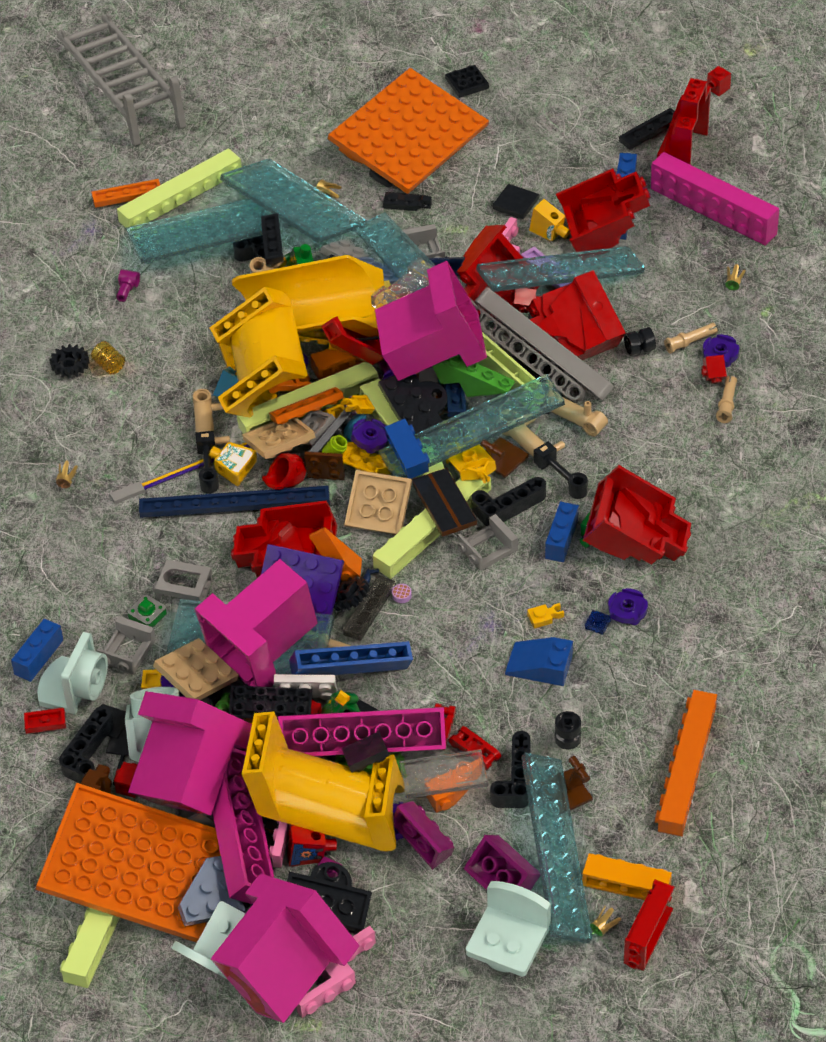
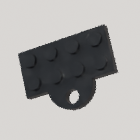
M415 374L399 381L393 375L378 382L380 390L399 421L406 419L408 425L412 424L416 439L419 438L422 441L446 431V425L439 414L446 408L447 393L440 384L433 381L420 382ZM440 393L442 397L437 399L432 394Z
M325 862L316 866L310 876L289 871L287 882L316 890L347 930L355 932L364 930L372 892L352 887L350 873L345 867L338 863ZM334 870L338 873V876L331 878L327 875V871Z

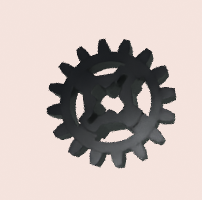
M69 344L66 348L62 345L61 350L55 349L56 353H51V370L55 371V375L61 373L62 378L65 375H68V378H71L72 375L78 377V373H84V369H88V364H90L88 352L84 351V347L78 348V345L71 347V344Z
M356 576L354 579L350 577L347 582L345 580L340 583L334 604V609L337 612L340 610L344 612L346 609L349 611L351 607H357L360 604L359 602H363V598L368 596L367 592L370 591V585L363 576L360 578Z

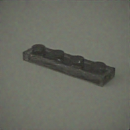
M381 575L376 577L370 587V591L367 592L368 596L363 598V602H360L343 628V635L358 641L362 640L392 593L393 587L396 586L395 580Z

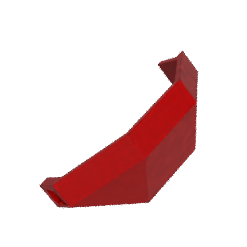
M406 290L386 304L410 294L409 290ZM338 316L321 325L332 348L372 365L385 360L381 352L380 339L370 341L357 340L356 338H365L367 336L344 328Z

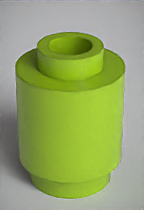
M341 435L333 436L323 447L322 453L343 454L347 449V440Z

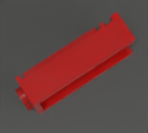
M654 879L652 889H650L625 938L624 964L633 969L645 970L673 912V908L667 906V904L672 899L671 895L675 886Z

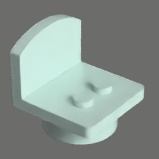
M82 633L70 658L61 656L45 670L37 690L40 706L50 709L64 708L66 713L76 715L82 698L92 701L98 698L106 680L108 659L106 654L95 651L91 633Z
M152 687L136 691L130 695L131 704L126 706L125 715L130 759L139 762L152 724L151 720L137 715L145 691L179 696L177 688Z
M491 881L487 887V908L466 946V955L487 963L497 971L511 972L521 977L525 976L551 927V903L523 887L506 882Z
M221 901L218 903L193 950L176 940L171 948L226 978L213 963L211 957L246 913Z

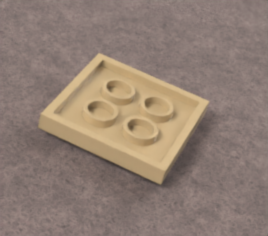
M295 417L289 419L285 424L270 422L242 434L244 442L265 459L274 458L281 452L290 451L293 447L307 444L310 440L316 438L314 431Z
M356 470L344 525L346 527L392 535L399 533L404 524L412 479Z
M200 638L155 660L153 665L186 698L199 700L237 681L239 676Z

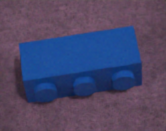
M406 419L385 426L386 438L406 477L412 479L429 472L428 464L430 459L426 452H422L423 446L420 439L415 438V430L412 424L408 425Z
M560 501L545 543V559L564 563L578 523L579 505Z
M47 619L42 620L11 659L14 675L30 682L34 679L63 642L61 625Z

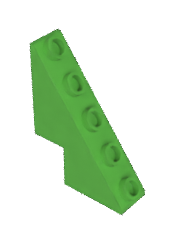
M460 355L432 366L441 384L460 383L467 397L506 394L515 383V380L478 363L467 367Z

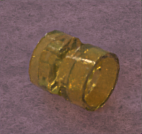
M100 342L92 350L91 358L108 374H116L124 366L125 357L109 342Z

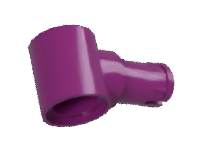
M121 269L118 277L120 288L116 295L118 301L125 302L133 287H138L140 272Z

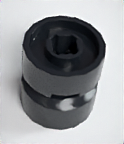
M650 327L639 329L638 333L632 331L624 335L625 348L630 356L640 354L642 350L648 352L656 349L655 336Z
M571 711L561 712L555 718V743L562 749H574L581 742V718L578 714Z

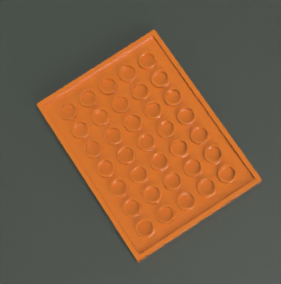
M409 68L329 133L327 139L409 194L487 127L489 120L412 68Z
M76 783L35 890L197 943L207 922L184 926L178 906L206 858L221 856L216 828Z

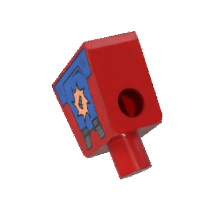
M291 826L287 844L289 867L320 863L325 851L337 850L336 838L325 839V834L298 826Z

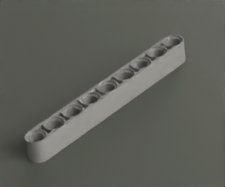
M486 287L475 300L479 306L603 401L614 388L613 384L490 288Z
M470 298L476 310H479L481 313L479 319L481 329L547 382H552L553 386L573 401L584 399L586 392L579 383ZM493 321L495 324L494 328L488 330V323ZM507 332L509 338L506 341H502V334ZM521 343L523 345V349L521 352L517 353L515 347L517 344ZM535 354L537 356V360L535 363L531 364L529 358L531 355ZM549 365L551 372L545 375L543 372L544 367ZM564 376L565 383L559 386L558 379ZM574 388H578L580 391L577 397L572 396Z

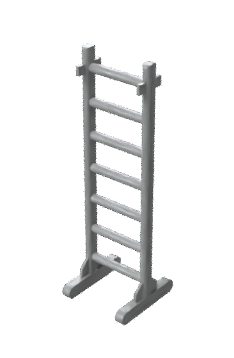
M109 13L101 16L104 23L68 36H66L63 29L56 32L57 37L64 44L65 50L74 56L124 116L133 146L141 144L135 110L169 98L173 104L177 127L179 129L186 127L178 78L176 76L169 78V87L114 24ZM109 28L111 33L107 37L79 47H75L71 42ZM115 40H119L123 44V46L87 59L81 54ZM129 51L133 56L96 71L90 65ZM135 63H139L143 67L141 70L106 83L100 77ZM147 74L154 80L118 94H114L110 89ZM159 86L164 92L133 103L132 95Z

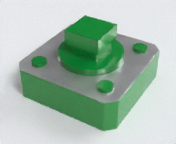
M143 595L128 610L130 620L150 627H154L167 614L166 606L148 595Z

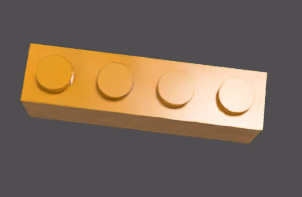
M589 853L582 873V886L645 900L650 889H652L654 879L671 885L672 872L647 867L643 864L625 862L622 859H612L600 854Z

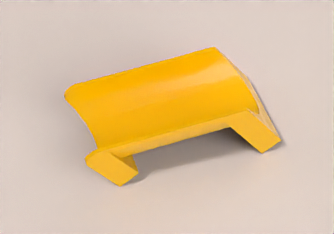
M350 255L239 275L232 279V286L241 292L246 300L264 287L286 293L292 304L298 334L323 330L321 325L338 316L344 328L367 337L379 336L375 309L386 305L383 270Z
M264 287L210 327L217 343L231 346L238 383L217 397L225 413L250 418L253 416L251 403L263 392L285 381L304 379L308 376L292 304L286 293Z
M275 712L254 713L242 776L258 815L380 851L395 850L393 798L394 793L405 791V785L395 755H389L380 763H373L372 773L363 770L351 773L349 766L288 749Z

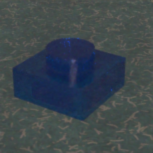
M592 610L585 623V629L604 635L611 622V616Z

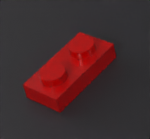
M57 708L24 713L26 734L65 729V709Z

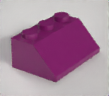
M410 801L397 806L393 817L394 827L432 870L452 855L455 848L452 840L442 834L437 823L433 820L431 821L426 816L424 809L420 805Z
M484 835L463 868L486 890L491 881H500L531 891L541 876V873L499 835Z

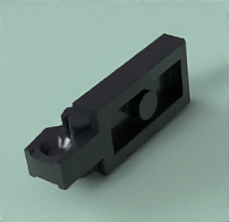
M385 192L383 201L384 209L417 211L421 208L431 209L432 197L421 194Z

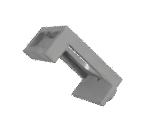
M435 224L401 230V244L411 269L429 268V258H445V250L441 249L437 239ZM429 243L432 253L415 255L412 246Z
M495 514L489 517V526L467 538H464L459 533L457 548L468 557L473 566L475 565L481 571L518 551V537ZM496 536L505 547L482 558L474 547Z
M166 560L164 567L160 568L158 581H155L153 585L156 600L160 601L162 594L190 599L193 601V608H196L207 596L213 581L212 570L209 567ZM171 571L200 575L195 588L167 583Z
M118 616L115 621V633L104 650L98 648L96 651L106 654L108 666L119 669L122 672L134 674L156 640L154 628ZM126 637L142 642L132 659L115 654Z

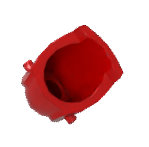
M282 453L275 458L267 475L263 476L262 480L268 487L276 490L295 486L305 478L306 469L304 462L296 454Z

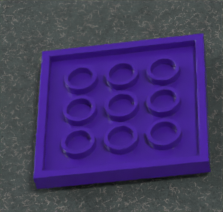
M268 544L261 574L281 559L308 584L318 622L311 630L320 635L328 634L344 561Z

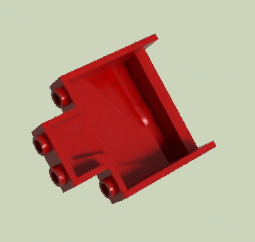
M690 78L684 94L679 99L669 129L657 153V158L665 152L691 165L693 133L708 135L711 87L707 86V81Z
M614 168L556 193L563 207L572 236L569 240L582 263L602 255L619 244L621 235L625 234L628 229L635 227L633 219H635L634 213L650 206L648 199L651 196L648 189L644 188L647 184L643 176L639 177L637 171L621 177L620 173L616 174Z
M505 225L485 226L463 255L465 260L461 263L462 266L457 270V273L461 276L462 282L467 284L464 290L474 302L482 291L488 287L510 304L511 291L515 286L537 290L548 277L547 273H536L502 234L507 228Z
M594 270L574 277L572 283L532 299L529 305V313L534 317L530 320L581 360L617 347L626 334ZM535 354L531 355L533 361L537 360Z
M618 465L598 483L583 541L602 552L625 560L632 556L639 561L642 559L652 565L663 556L675 561L680 556L685 555L688 549L687 541L691 536L690 529L692 523L674 513L676 509L674 506L675 497Z
M327 500L261 509L260 517L257 518V524L236 527V534L233 535L234 548L231 549L232 560H235L238 568L251 566L252 572L258 578L262 572L268 544L321 555L310 539V534L325 527L336 536L338 526Z

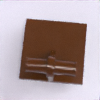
M499 437L492 444L485 439L480 443V446L484 447L486 452L495 460L496 470L494 472L504 478L529 457L527 452L502 437Z
M305 451L307 478L345 480L343 454Z
M576 756L568 759L573 768L536 784L537 789L556 817L593 800V797L583 784L590 780V776L585 771L586 767L584 764L580 763Z

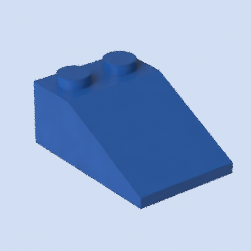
M550 637L515 642L505 675L564 686L573 657V641Z

